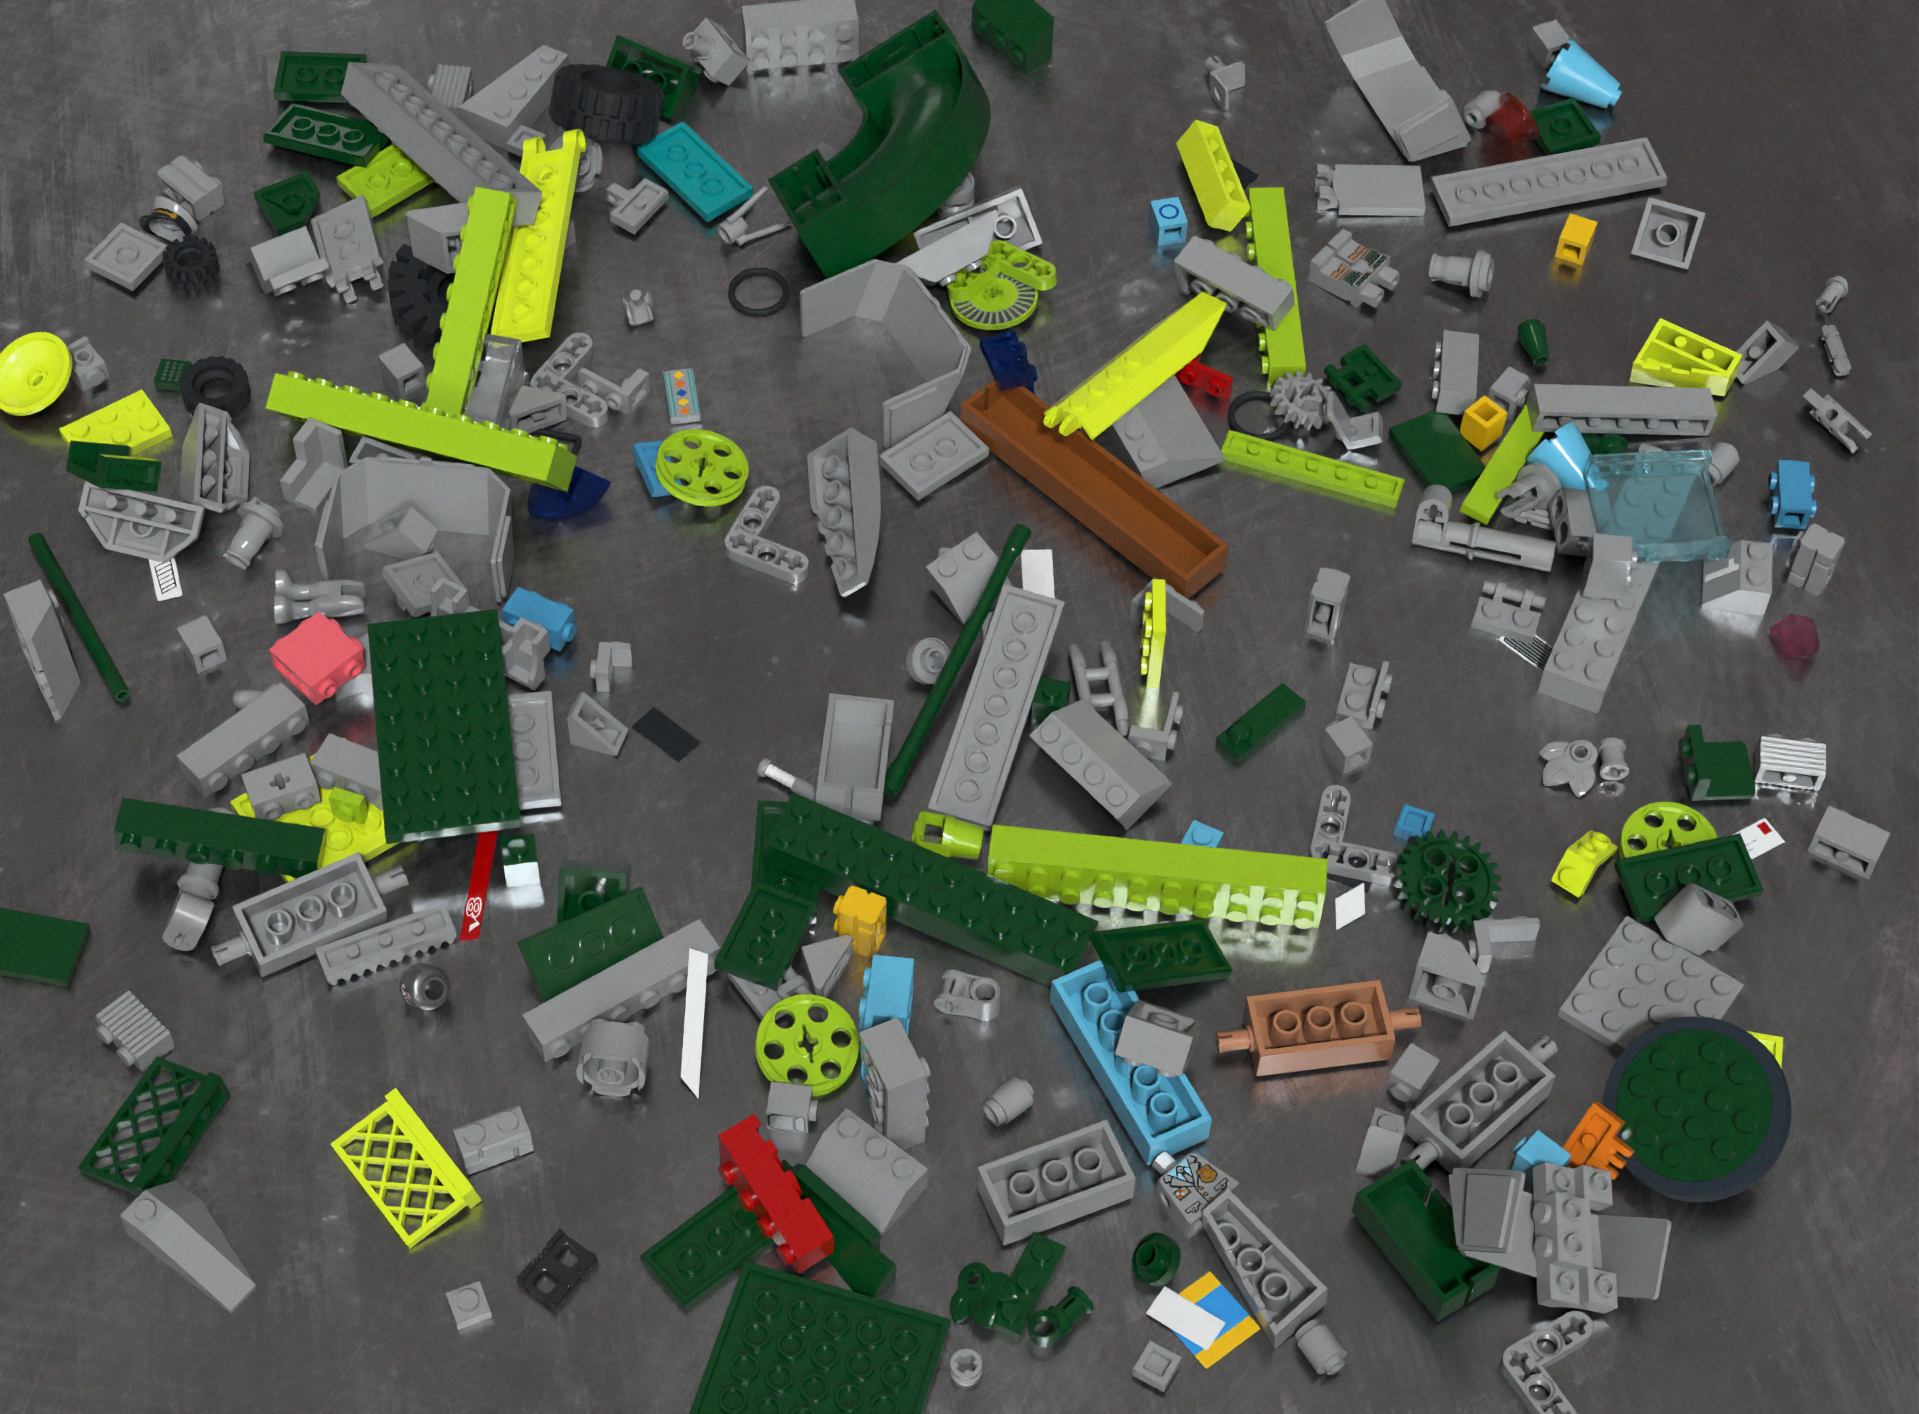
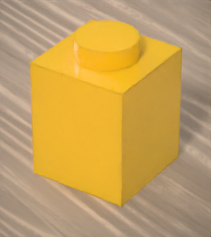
M1570 213L1559 237L1555 257L1583 266L1593 243L1598 222Z
M1484 395L1464 411L1460 433L1467 441L1480 451H1483L1502 436L1508 412Z

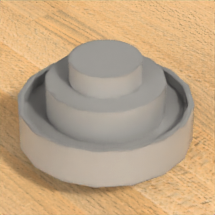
M928 637L915 641L910 646L906 656L909 674L920 684L933 685L950 654L949 648L943 641L937 638Z

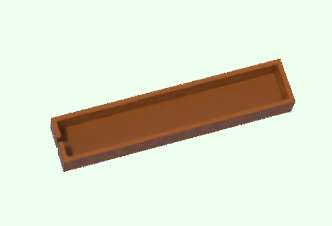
M1005 371L985 385V392L980 389L961 403V421L989 447L991 452L1152 579L1165 580V584L1171 585L1176 592L1189 599L1226 568L1229 549L1227 543L1102 446L1090 439L1080 429L1075 430L1068 436H1064L1059 432L1060 423L1053 428L1045 426L1043 422L1045 418L1044 412L1050 406Z

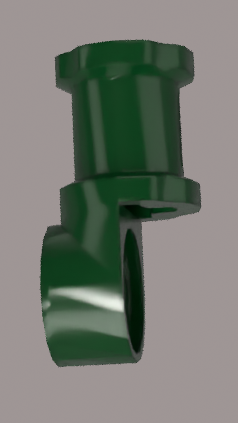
M1071 1286L1067 1290L1068 1295L1056 1306L1051 1305L1046 1310H1039L1031 1314L1027 1327L1030 1340L1039 1347L1054 1345L1066 1333H1070L1073 1330V1324L1083 1314L1091 1313L1094 1310L1092 1301L1083 1290L1077 1286ZM1042 1322H1049L1054 1326V1329L1045 1335L1038 1334L1034 1330Z

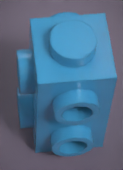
M1778 460L1775 471H1770L1768 490L1773 491V496L1770 498L1769 513L1774 514L1775 527L1806 529L1810 517H1815L1817 502L1811 496V493L1814 491L1815 476L1810 475L1809 462Z
M517 587L502 609L503 622L512 627L521 617L530 622L541 624L548 631L550 648L561 651L567 641H572L577 631L573 609L564 603H556L546 599L535 591H527Z

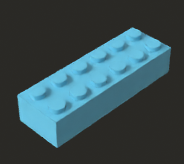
M1099 960L1053 980L1051 983L1050 1002L1145 1163L1149 1166L1165 1151L1173 1155L1208 1139L1212 1118L1184 1073L1181 1077L1178 1075L1173 1078L1158 1074L1154 1067L1145 1064L1133 1066L1122 1060L1123 1057L1115 1055L1125 1017L1139 998L1134 991L1118 993L1102 961Z

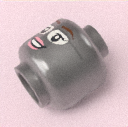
M418 963L411 965L404 971L400 978L399 990L406 1003L419 1009L432 1010L440 1007L449 996L450 982L445 972L438 967Z

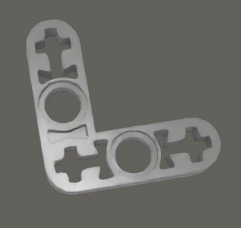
M582 332L574 333L567 337L533 375L531 387L539 388L541 386L544 390L564 393L565 396L573 395L578 399L575 402L566 403L567 416L589 427H600L608 420V405L606 401L570 382L593 355L591 337ZM560 363L570 365L565 371H558L554 368Z
M761 486L753 492L724 540L725 554L732 561L790 583H800L809 575V561L806 555L763 538L779 512L780 494L772 486ZM767 499H771L772 501H767V502L765 503V505L763 506V511H762V510H761V501H762V502H765ZM749 519H756L761 522L756 528H749L744 523ZM740 543L744 544V546L740 545L738 548L733 547L738 546ZM770 552L775 555V558L771 561H762L758 556L761 553ZM796 565H800V567H796L794 570L790 569L794 568Z
M1331 785L1325 788L1321 796L1309 857L1321 858L1322 851L1328 852L1327 873L1385 886H1393L1398 876L1394 875L1393 872H1386V867L1391 865L1394 871L1398 864L1396 861L1399 854L1343 842L1351 795L1345 787L1340 785ZM1333 798L1339 799L1337 813L1330 812ZM1325 823H1333L1338 827L1339 831L1334 834H1328L1322 830L1321 826ZM1339 854L1343 855L1342 863H1338ZM1354 856L1360 857L1366 862V865L1361 868H1355L1349 864L1348 859ZM1373 861L1376 862L1375 870H1371Z
M1581 1311L1568 1312L1509 1346L1504 1351L1500 1362L1501 1372L1532 1414H1577L1545 1368L1583 1347L1589 1341L1593 1331V1323L1585 1313ZM1571 1324L1574 1327L1581 1326L1583 1328L1581 1334L1575 1331L1567 1335L1565 1341L1563 1340L1562 1336L1568 1332ZM1540 1339L1551 1340L1555 1343L1556 1351L1551 1354L1541 1352L1537 1346V1341ZM1512 1357L1516 1361L1523 1360L1525 1362L1522 1369L1518 1365L1514 1367L1510 1365ZM1526 1374L1529 1378L1523 1383L1522 1381ZM1533 1385H1542L1547 1389L1549 1397L1545 1400H1537L1531 1396L1529 1388ZM1555 1402L1556 1405L1552 1411L1549 1407Z

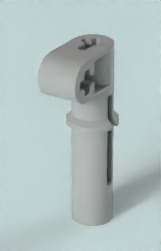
M1431 485L1423 491L1417 510L1412 545L1466 555L1468 560H1473V557L1546 572L1551 571L1557 542L1480 527L1479 522L1470 525L1450 521L1453 502L1451 492L1442 485ZM1433 505H1437L1436 517H1430Z
M211 808L209 810L236 815L234 812L224 808ZM190 861L186 874L182 875L178 881L177 886L180 890L162 936L163 941L168 946L182 951H189L195 948L213 910L214 902L211 900H214L219 893L217 883L223 866L208 863L200 865Z

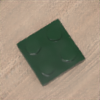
M1575 98L1527 111L1523 114L1522 121L1546 156L1585 149L1600 143L1601 135Z

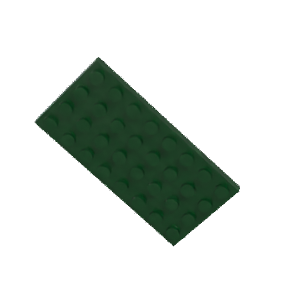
M497 609L367 624L386 844L522 827Z

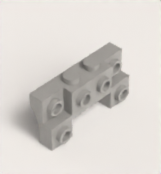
M441 576L430 589L432 602L430 617L481 611L470 605L468 590L457 581L452 582ZM522 617L513 627L499 620L505 676L535 691L545 679L543 658L550 651L548 631L541 624L530 622Z
M1549 1162L1533 1167L1534 1252L1536 1254L1538 1304L1548 1307L1578 1308L1603 1314L1617 1309L1616 1273L1593 1268L1590 1209L1601 1211L1613 1205L1611 1172L1586 1165L1573 1169Z

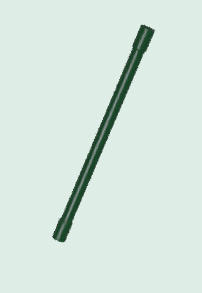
M1022 524L1014 525L996 566L895 761L891 763L886 773L885 794L896 797L909 773L911 763L1016 559L1021 555L1032 534L1028 527Z

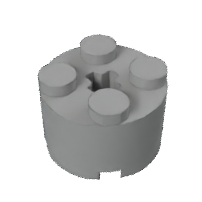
M601 1018L592 1020L590 1027L585 1030L582 1037L576 1069L578 1080L582 1084L584 1080L592 1085V1091L606 1096L621 1097L630 1095L631 1089L638 1087L639 1091L645 1084L651 1051V1042L645 1034V1027L636 1022L626 1024L607 1021Z

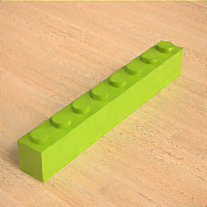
M475 186L474 195L471 194L468 198V221L461 228L460 241L463 243L460 254L457 253L454 259L453 269L456 272L454 282L450 283L447 289V301H449L447 313L444 312L441 316L440 342L435 344L433 350V359L436 361L433 372H430L427 377L426 388L429 391L426 402L423 401L421 408L426 409L427 406L445 411V414L452 416L455 413L467 417L469 415L517 204V199L511 193Z
M1284 187L1249 188L1247 200L1251 209L1244 216L1248 219V221H1245L1244 226L1245 239H1250V243L1247 244V260L1253 262L1251 266L1256 265L1262 268L1267 275L1277 280H1285L1293 288L1294 306L1275 330L1255 323V328H1260L1261 330L1257 338L1258 351H1263L1264 355L1260 358L1261 374H1266L1267 386H1274L1279 377L1284 378L1285 373L1289 372L1294 377L1296 371H1300L1304 377L1306 370Z

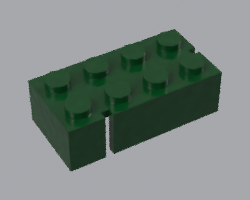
M1411 1159L1358 1191L1351 1212L1438 1322L1462 1307L1465 1298L1470 1302L1494 1287L1500 1267L1461 1254L1456 1246L1451 1205L1437 1188L1431 1191L1427 1207L1424 1205L1427 1202L1432 1182L1415 1160Z

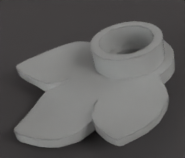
M1584 739L1575 740L1571 743L1553 741L1539 751V755L1548 762L1543 770L1544 786H1557L1569 782L1570 788L1577 798L1582 797L1591 789L1595 782L1593 766L1598 759V752L1593 743ZM1579 750H1583L1587 753V755L1583 758H1579L1575 755V753Z

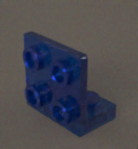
M1015 331L980 338L979 347L999 391L1024 386L1035 394L1034 382L1038 380L1037 370L1034 364L1029 363L1026 346L1023 341L1019 342Z

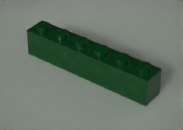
M122 798L114 828L115 850H122L128 854L142 853L155 855L161 859L175 858L188 860L200 865L208 863L221 865L232 870L241 868L258 871L265 875L281 874L297 879L320 869L325 849V828Z

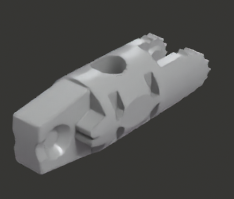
M1810 388L1802 396L1813 407L1809 414L1852 453L1858 447L1852 439L1845 436L1852 427L1861 437L1868 439L1872 435L1865 426L1842 408L1829 394L1822 398Z

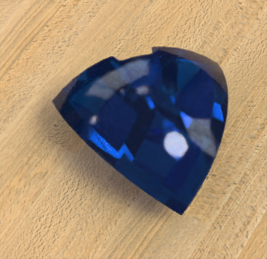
M575 466L567 492L531 483L527 505L528 512L537 517L547 519H563L578 515L595 505L604 496L612 482Z

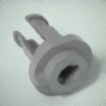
M1478 250L1475 258L1444 257L1434 253L1430 262L1429 277H1431V281L1441 280L1449 284L1470 287L1471 297L1480 298L1484 291L1490 290L1494 275V260L1491 259L1492 254H1488V251Z
M1539 462L1530 463L1523 467L1518 473L1517 481L1511 484L1509 488L1500 490L1497 494L1498 498L1510 495L1513 498L1520 497V499L1505 506L1500 512L1506 517L1514 518L1530 509L1540 508L1549 510V503L1561 490V484L1557 475L1545 464Z
M256 496L249 502H242L239 506L237 513L243 520L240 523L239 530L232 539L230 548L222 555L226 561L242 570H246L247 566H250L252 557L269 537L279 538L285 531V525L281 521V514L270 505L261 502Z

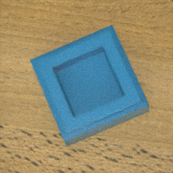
M1404 803L1393 835L1412 842L1417 835L1423 839L1427 831L1431 829L1435 813Z

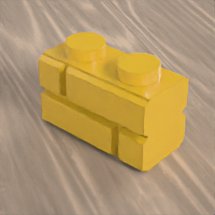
M852 885L848 888L845 896L839 895L835 903L833 913L838 916L833 930L838 932V937L847 934L852 936L853 952L857 950L858 954L872 959L873 955H877L886 937V898L872 892L867 894V890Z

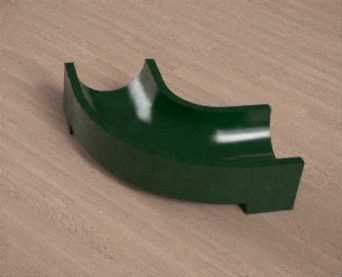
M936 9L837 70L863 113L862 123L853 139L827 162H825L819 150L816 149L768 179L796 231L827 279L864 264L900 241L923 223L956 190L976 162L983 148L991 120V107L988 95L954 34Z

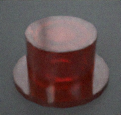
M1504 92L1500 96L1501 106L1485 118L1486 125L1493 137L1506 149H1511L1525 137L1535 141L1540 136L1538 126L1530 112L1515 96L1508 92Z

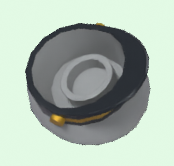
M164 196L154 197L151 204V215L142 216L139 219V224L143 230L170 243H173L175 239L182 242L183 236H188L189 240L198 232V226L190 212L179 203Z

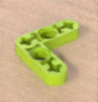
M995 240L991 242L986 257L981 260L983 265L977 268L985 269V272L980 274L967 273L966 269L956 273L957 279L946 286L949 299L954 302H966L974 297L1000 272L1040 291L1049 290L1057 284V273L1052 263L1008 242ZM1019 263L1027 264V266L1021 268L1014 267V265Z

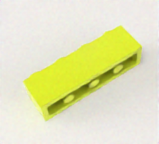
M1195 119L1177 141L1176 145L1205 216L1206 223L1212 228L1231 232L1251 208L1218 126Z

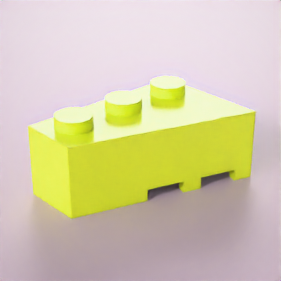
M1660 318L1633 362L1629 382L1672 388H1709L1712 395L1725 396L1738 374L1742 355Z

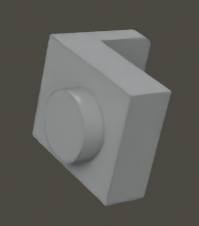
M599 641L597 659H592L590 665V678L596 679L597 691L610 692L613 666L632 667V645L620 641Z

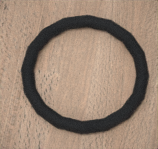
M754 267L743 270L732 279L729 284L728 296L732 304L740 311L750 315H765L775 312L785 304L789 297V286L785 278L778 272L768 268ZM767 274L776 278L781 283L783 295L779 302L771 307L752 309L743 306L737 301L734 295L735 286L745 276Z
M1246 392L1236 397L1230 404L1228 418L1230 425L1236 432L1264 440H1271L1283 434L1289 426V422H1283L1278 430L1260 435L1242 429L1236 422L1234 413L1235 408L1240 402L1253 397L1272 400L1269 392Z

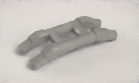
M1102 641L1099 644L1104 667L1086 669L1085 659L1080 647L1077 644L1070 645L1068 653L1079 700L1083 699L1094 710L1095 707L1113 706L1117 731L1124 738L1129 737L1128 710L1119 676L1117 657L1109 641ZM1108 680L1110 693L1091 695L1088 681Z

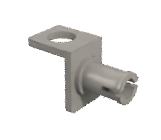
M1213 56V59L1209 57L1204 64V68L1209 72L1210 96L1224 111L1229 110V91L1245 85V64L1240 61L1225 66L1218 56Z

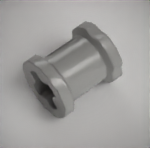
M1612 737L1603 739L1597 744V752L1602 760V765L1599 768L1600 776L1603 779L1620 780L1629 774V766L1624 761V752L1626 751L1624 740Z

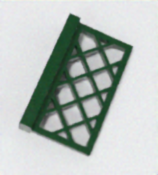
M156 1057L78 1166V1169L82 1174L136 1196H139L146 1189L169 1183L231 1095L220 1075L212 1072L204 1075ZM161 1070L172 1074V1081L154 1086V1080ZM194 1082L200 1084L194 1094L182 1097L180 1087ZM175 1089L177 1100L159 1106L157 1095ZM149 1098L152 1099L153 1108L135 1114L134 1108L138 1102ZM180 1109V1114L174 1122L163 1125L162 1114ZM156 1117L157 1128L139 1134L137 1123ZM132 1125L134 1136L115 1142L114 1136L120 1129ZM160 1137L161 1141L155 1150L143 1153L142 1142ZM136 1145L138 1156L119 1162L117 1151ZM112 1153L114 1164L101 1169L93 1167L100 1157ZM140 1165L141 1169L132 1182L123 1179L121 1171Z

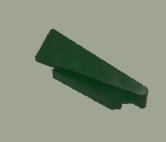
M783 1160L781 1162L783 1172L791 1170L798 1180L802 1191L800 1198L803 1200L809 1197L834 1236V1253L827 1256L826 1259L853 1292L877 1298L896 1280V1264L878 1250L880 1249V1232L805 1165L798 1163L792 1167L786 1160Z

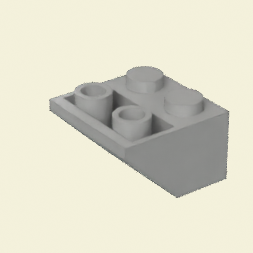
M466 202L406 211L413 256L447 274L455 273L453 269L454 259L457 253L460 254L463 243L460 241L461 228L463 224H467L469 216Z

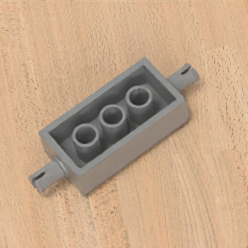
M358 852L232 906L233 917L240 931L238 932L239 936L210 947L214 958H216L217 965L221 967L223 964L247 954L249 957H252L262 978L315 955V948L387 923V910L381 896L409 885L406 875L402 873L404 870L399 865L397 868L373 878Z
M1504 1030L1410 1112L1405 1133L1419 1146L1401 1159L1400 1164L1403 1165L1414 1159L1419 1167L1424 1170L1431 1162L1436 1160L1451 1175L1453 1168H1469L1550 1095L1556 1075L1543 1063L1558 1052L1555 1042L1552 1040L1546 1045L1545 1043L1550 1038L1542 1035L1537 1042L1526 1050Z

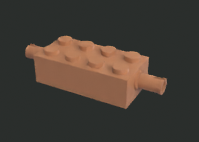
M1381 980L1247 996L1243 1012L1245 1029L1215 1031V1044L1219 1046L1217 1047L1218 1053L1244 1049L1251 1052L1256 1076L1391 1059L1396 1040L1394 1030L1420 1028L1421 1015L1420 1013L1417 1014L1419 1012L1418 1006L1388 1010Z

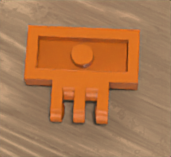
M1594 1102L1563 1146V1149L1572 1155L1568 1167L1575 1169L1581 1165L1610 1171L1611 1178L1615 1180L1619 1172L1609 1163L1611 1162L1620 1169H1623L1627 1163L1616 1152L1619 1151L1628 1158L1634 1153V1150L1616 1136L1625 1124V1121L1600 1102Z

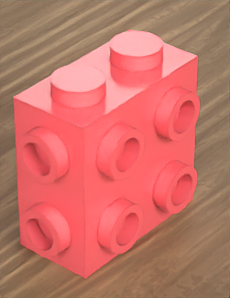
M317 612L311 618L302 621L298 628L286 637L277 640L273 647L269 649L273 667L315 705L333 696L339 687L348 680L356 678L366 667L363 657L365 651L362 644L355 637L349 638L343 633L341 626L333 618L327 619L321 612Z

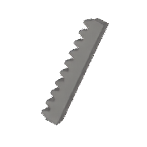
M441 903L317 947L315 951L327 983L334 986L337 985L338 980L341 978L346 981L350 980L352 974L362 976L366 969L372 972L376 971L377 966L380 964L387 967L391 960L401 962L405 955L412 958L419 950L423 953L428 952L430 946L438 949L444 941L451 944L457 935L445 903Z

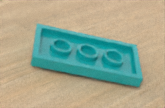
M683 121L655 136L649 142L637 147V155L706 222L711 221L753 196V187Z

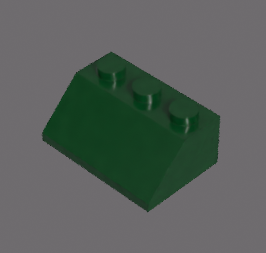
M1034 0L975 1L972 6L971 27L977 34H981L996 50L1001 51L1007 56L1012 64L1028 73L1052 58L1054 17Z
M621 35L616 36L606 67H615V69L640 74L644 78L651 79L655 84H658L664 93L661 116L673 120L692 98L703 68L634 38Z

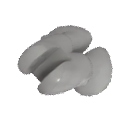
M276 569V595L274 596L275 624H287L293 620L311 618L317 612H321L326 618L353 616L365 612L366 603L363 597L366 594V586L362 581L336 579L319 580L312 584H300L293 581L288 570ZM311 600V601H309V602H296V601Z

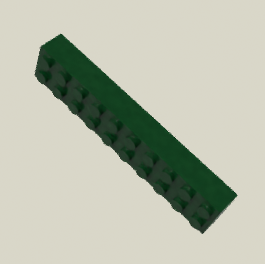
M792 793L764 842V865L808 884L817 885L818 888L836 896H845L848 888L852 885L867 890V894L872 892L886 898V917L1050 987L1053 980L1082 968L1092 947L1090 937L1097 931L1099 921L796 793Z

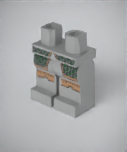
M1343 228L1328 243V246H1325L1310 261L1308 281L1344 300L1351 301L1350 304L1356 308L1363 302L1376 308L1384 297V290L1379 286L1382 285L1389 290H1393L1399 283L1400 273L1389 266V256L1384 253L1381 255L1372 248L1367 249L1352 240V233Z

